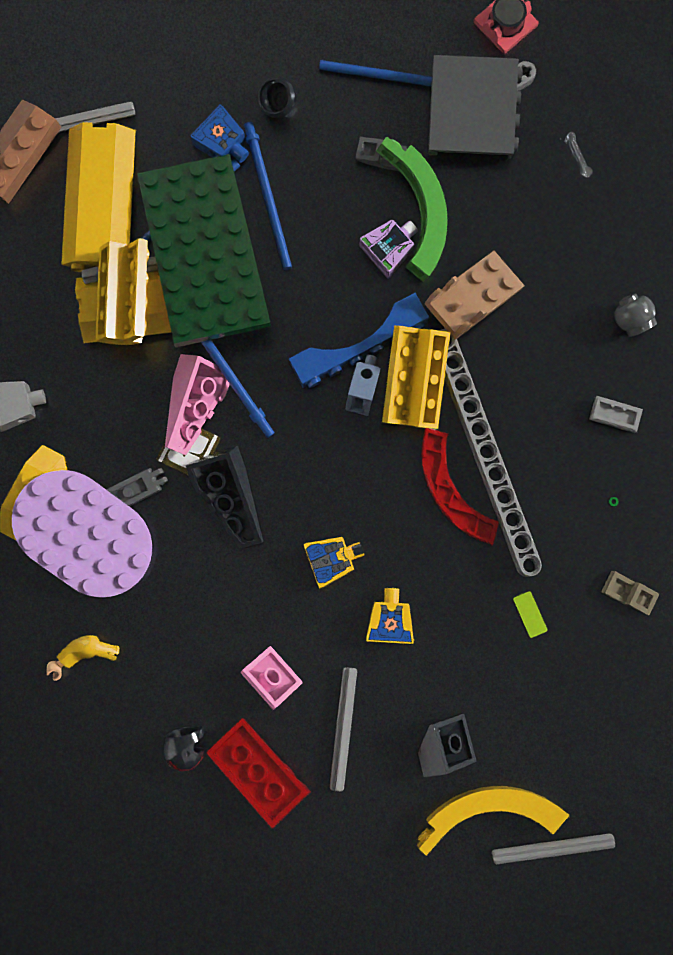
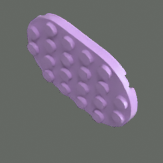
M69 470L44 473L31 480L22 489L15 501L12 512V528L21 549L32 560L78 592L94 597L115 596L132 588L145 574L152 556V540L146 523L136 511L86 475Z

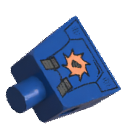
M221 104L190 136L192 145L212 158L230 154V157L233 156L239 163H242L249 155V152L242 146L245 142L243 130Z

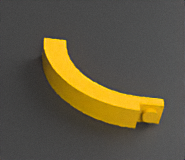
M508 786L477 788L459 794L438 807L426 819L432 828L430 830L426 828L418 837L420 842L417 846L427 855L451 828L466 818L484 812L506 811L524 815L544 826L552 834L557 831L569 815L556 804L531 791Z

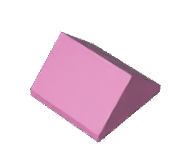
M271 646L240 672L273 710L303 683Z

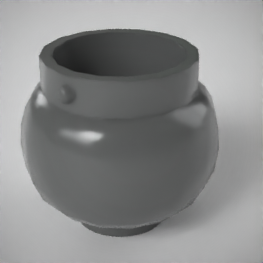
M634 293L619 301L620 306L615 310V320L620 329L626 331L628 337L643 333L657 324L655 319L656 309L648 297L637 296Z

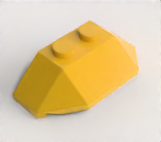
M42 445L25 462L1 506V533L16 540L12 528V512L18 495L34 478L51 471L68 470L63 455Z

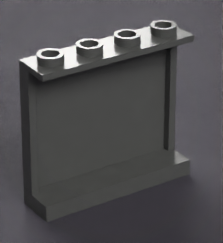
M434 55L432 62L428 155L446 152L508 155V159L512 158L514 152L518 151L519 138L515 137V128H519L520 114H516V105H520L521 90H517V82L522 79V67H518L519 59Z

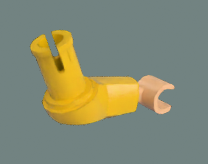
M93 635L77 638L71 641L57 655L59 661H51L47 664V675L54 671L53 680H59L62 676L63 666L70 668L83 658L99 656L115 661L117 656H114V654L118 655L119 646L100 642L97 636Z

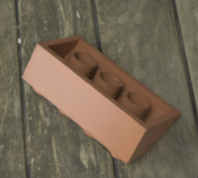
M21 100L0 131V198L8 204L61 129L60 124L55 118L36 105Z

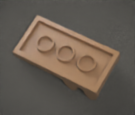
M493 251L459 277L454 276L442 289H436L424 304L456 340L522 290L524 284L499 255Z

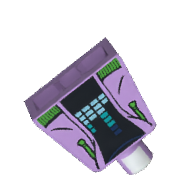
M390 220L362 236L359 246L385 276L390 278L413 251L414 243L410 238L418 230L411 221H408L400 228L395 221Z

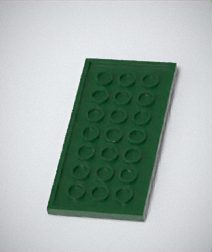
M230 154L223 157L217 156L138 173L175 348L270 327V319Z

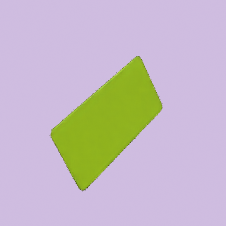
M528 591L514 597L513 600L530 638L547 632V627L532 593Z

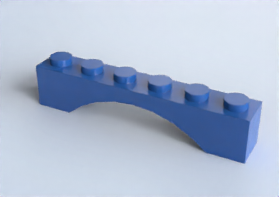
M413 293L394 303L390 315L383 325L364 341L336 350L308 348L289 358V364L302 388L306 386L312 388L322 382L321 378L327 375L333 377L343 371L342 367L348 364L354 366L357 362L363 361V356L369 353L375 355L384 350V345L392 342L394 325L424 329L429 316L416 293Z

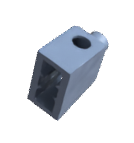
M365 355L363 363L357 362L345 410L366 416L369 415L381 369L376 367L378 363L377 357Z

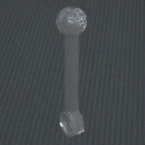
M569 132L566 137L568 141H571L583 167L582 174L584 177H589L592 174V169L587 167L575 141V134Z

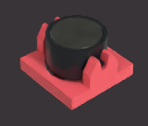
M495 0L473 21L504 55L535 29L539 22L531 14L530 2L527 1L525 3L523 0Z

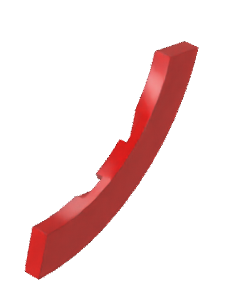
M425 428L421 450L422 467L428 489L435 503L448 520L458 529L478 541L493 545L499 522L482 515L470 507L462 499L450 478L446 461L448 433Z

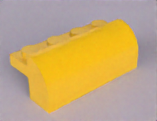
M138 238L128 245L108 241L99 247L96 342L116 345L142 343V337H144L147 328L145 321V309L148 303L145 296L148 283L146 267L149 259L147 240Z
M394 325L382 422L438 429L450 332Z

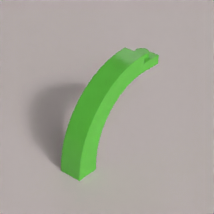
M386 137L376 152L403 174L411 185L419 203L421 213L420 237L416 250L405 267L420 280L424 281L436 267L445 245L448 220L444 194L429 163L412 145L404 151L396 140Z

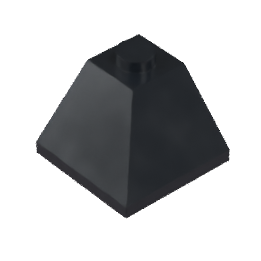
M464 714L456 715L429 726L418 751L424 777L448 774L477 762Z

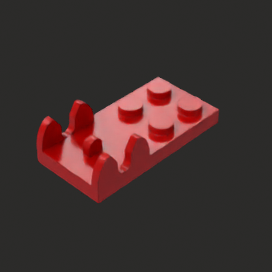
M244 718L206 752L271 828H274L310 793L307 786L297 779L291 768L281 761Z

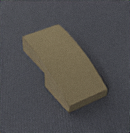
M616 571L610 572L601 593L646 615H650L659 596V593L641 583L634 582Z

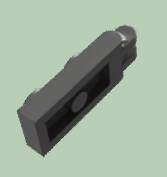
M149 468L106 490L128 506H131L161 491L160 486L167 483L168 479L167 477L159 480L156 479V477L164 473L162 468L155 471Z

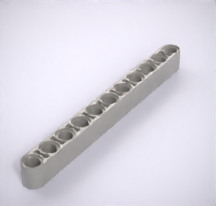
M450 335L447 360H456L459 367L451 369L446 363V384L515 567L521 576H534L541 570L540 557L458 341ZM463 381L467 386V390H457L455 382ZM471 403L475 407V412H465L463 404ZM472 426H481L484 432L483 435L477 436L473 434ZM482 447L489 448L492 452L491 458H484L480 454V449ZM489 470H497L500 473V480L493 481L490 479ZM498 492H505L508 495V503L503 504L497 499ZM508 514L516 516V526H509L507 524L506 516ZM516 537L524 538L526 542L524 549H518L515 546L514 541ZM526 559L534 563V570L532 572H527L523 568V563Z

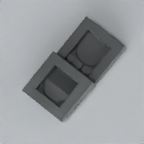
M360 137L355 158L357 161L384 169L399 171L376 152L383 139ZM401 146L404 151L407 150V146Z

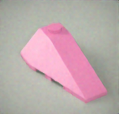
M181 354L173 376L165 447L183 455L188 453L200 435L201 427L207 419L212 417L214 414L213 409L219 401L222 402L229 387V382L218 366L200 356Z

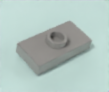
M596 396L589 420L636 433L643 409Z

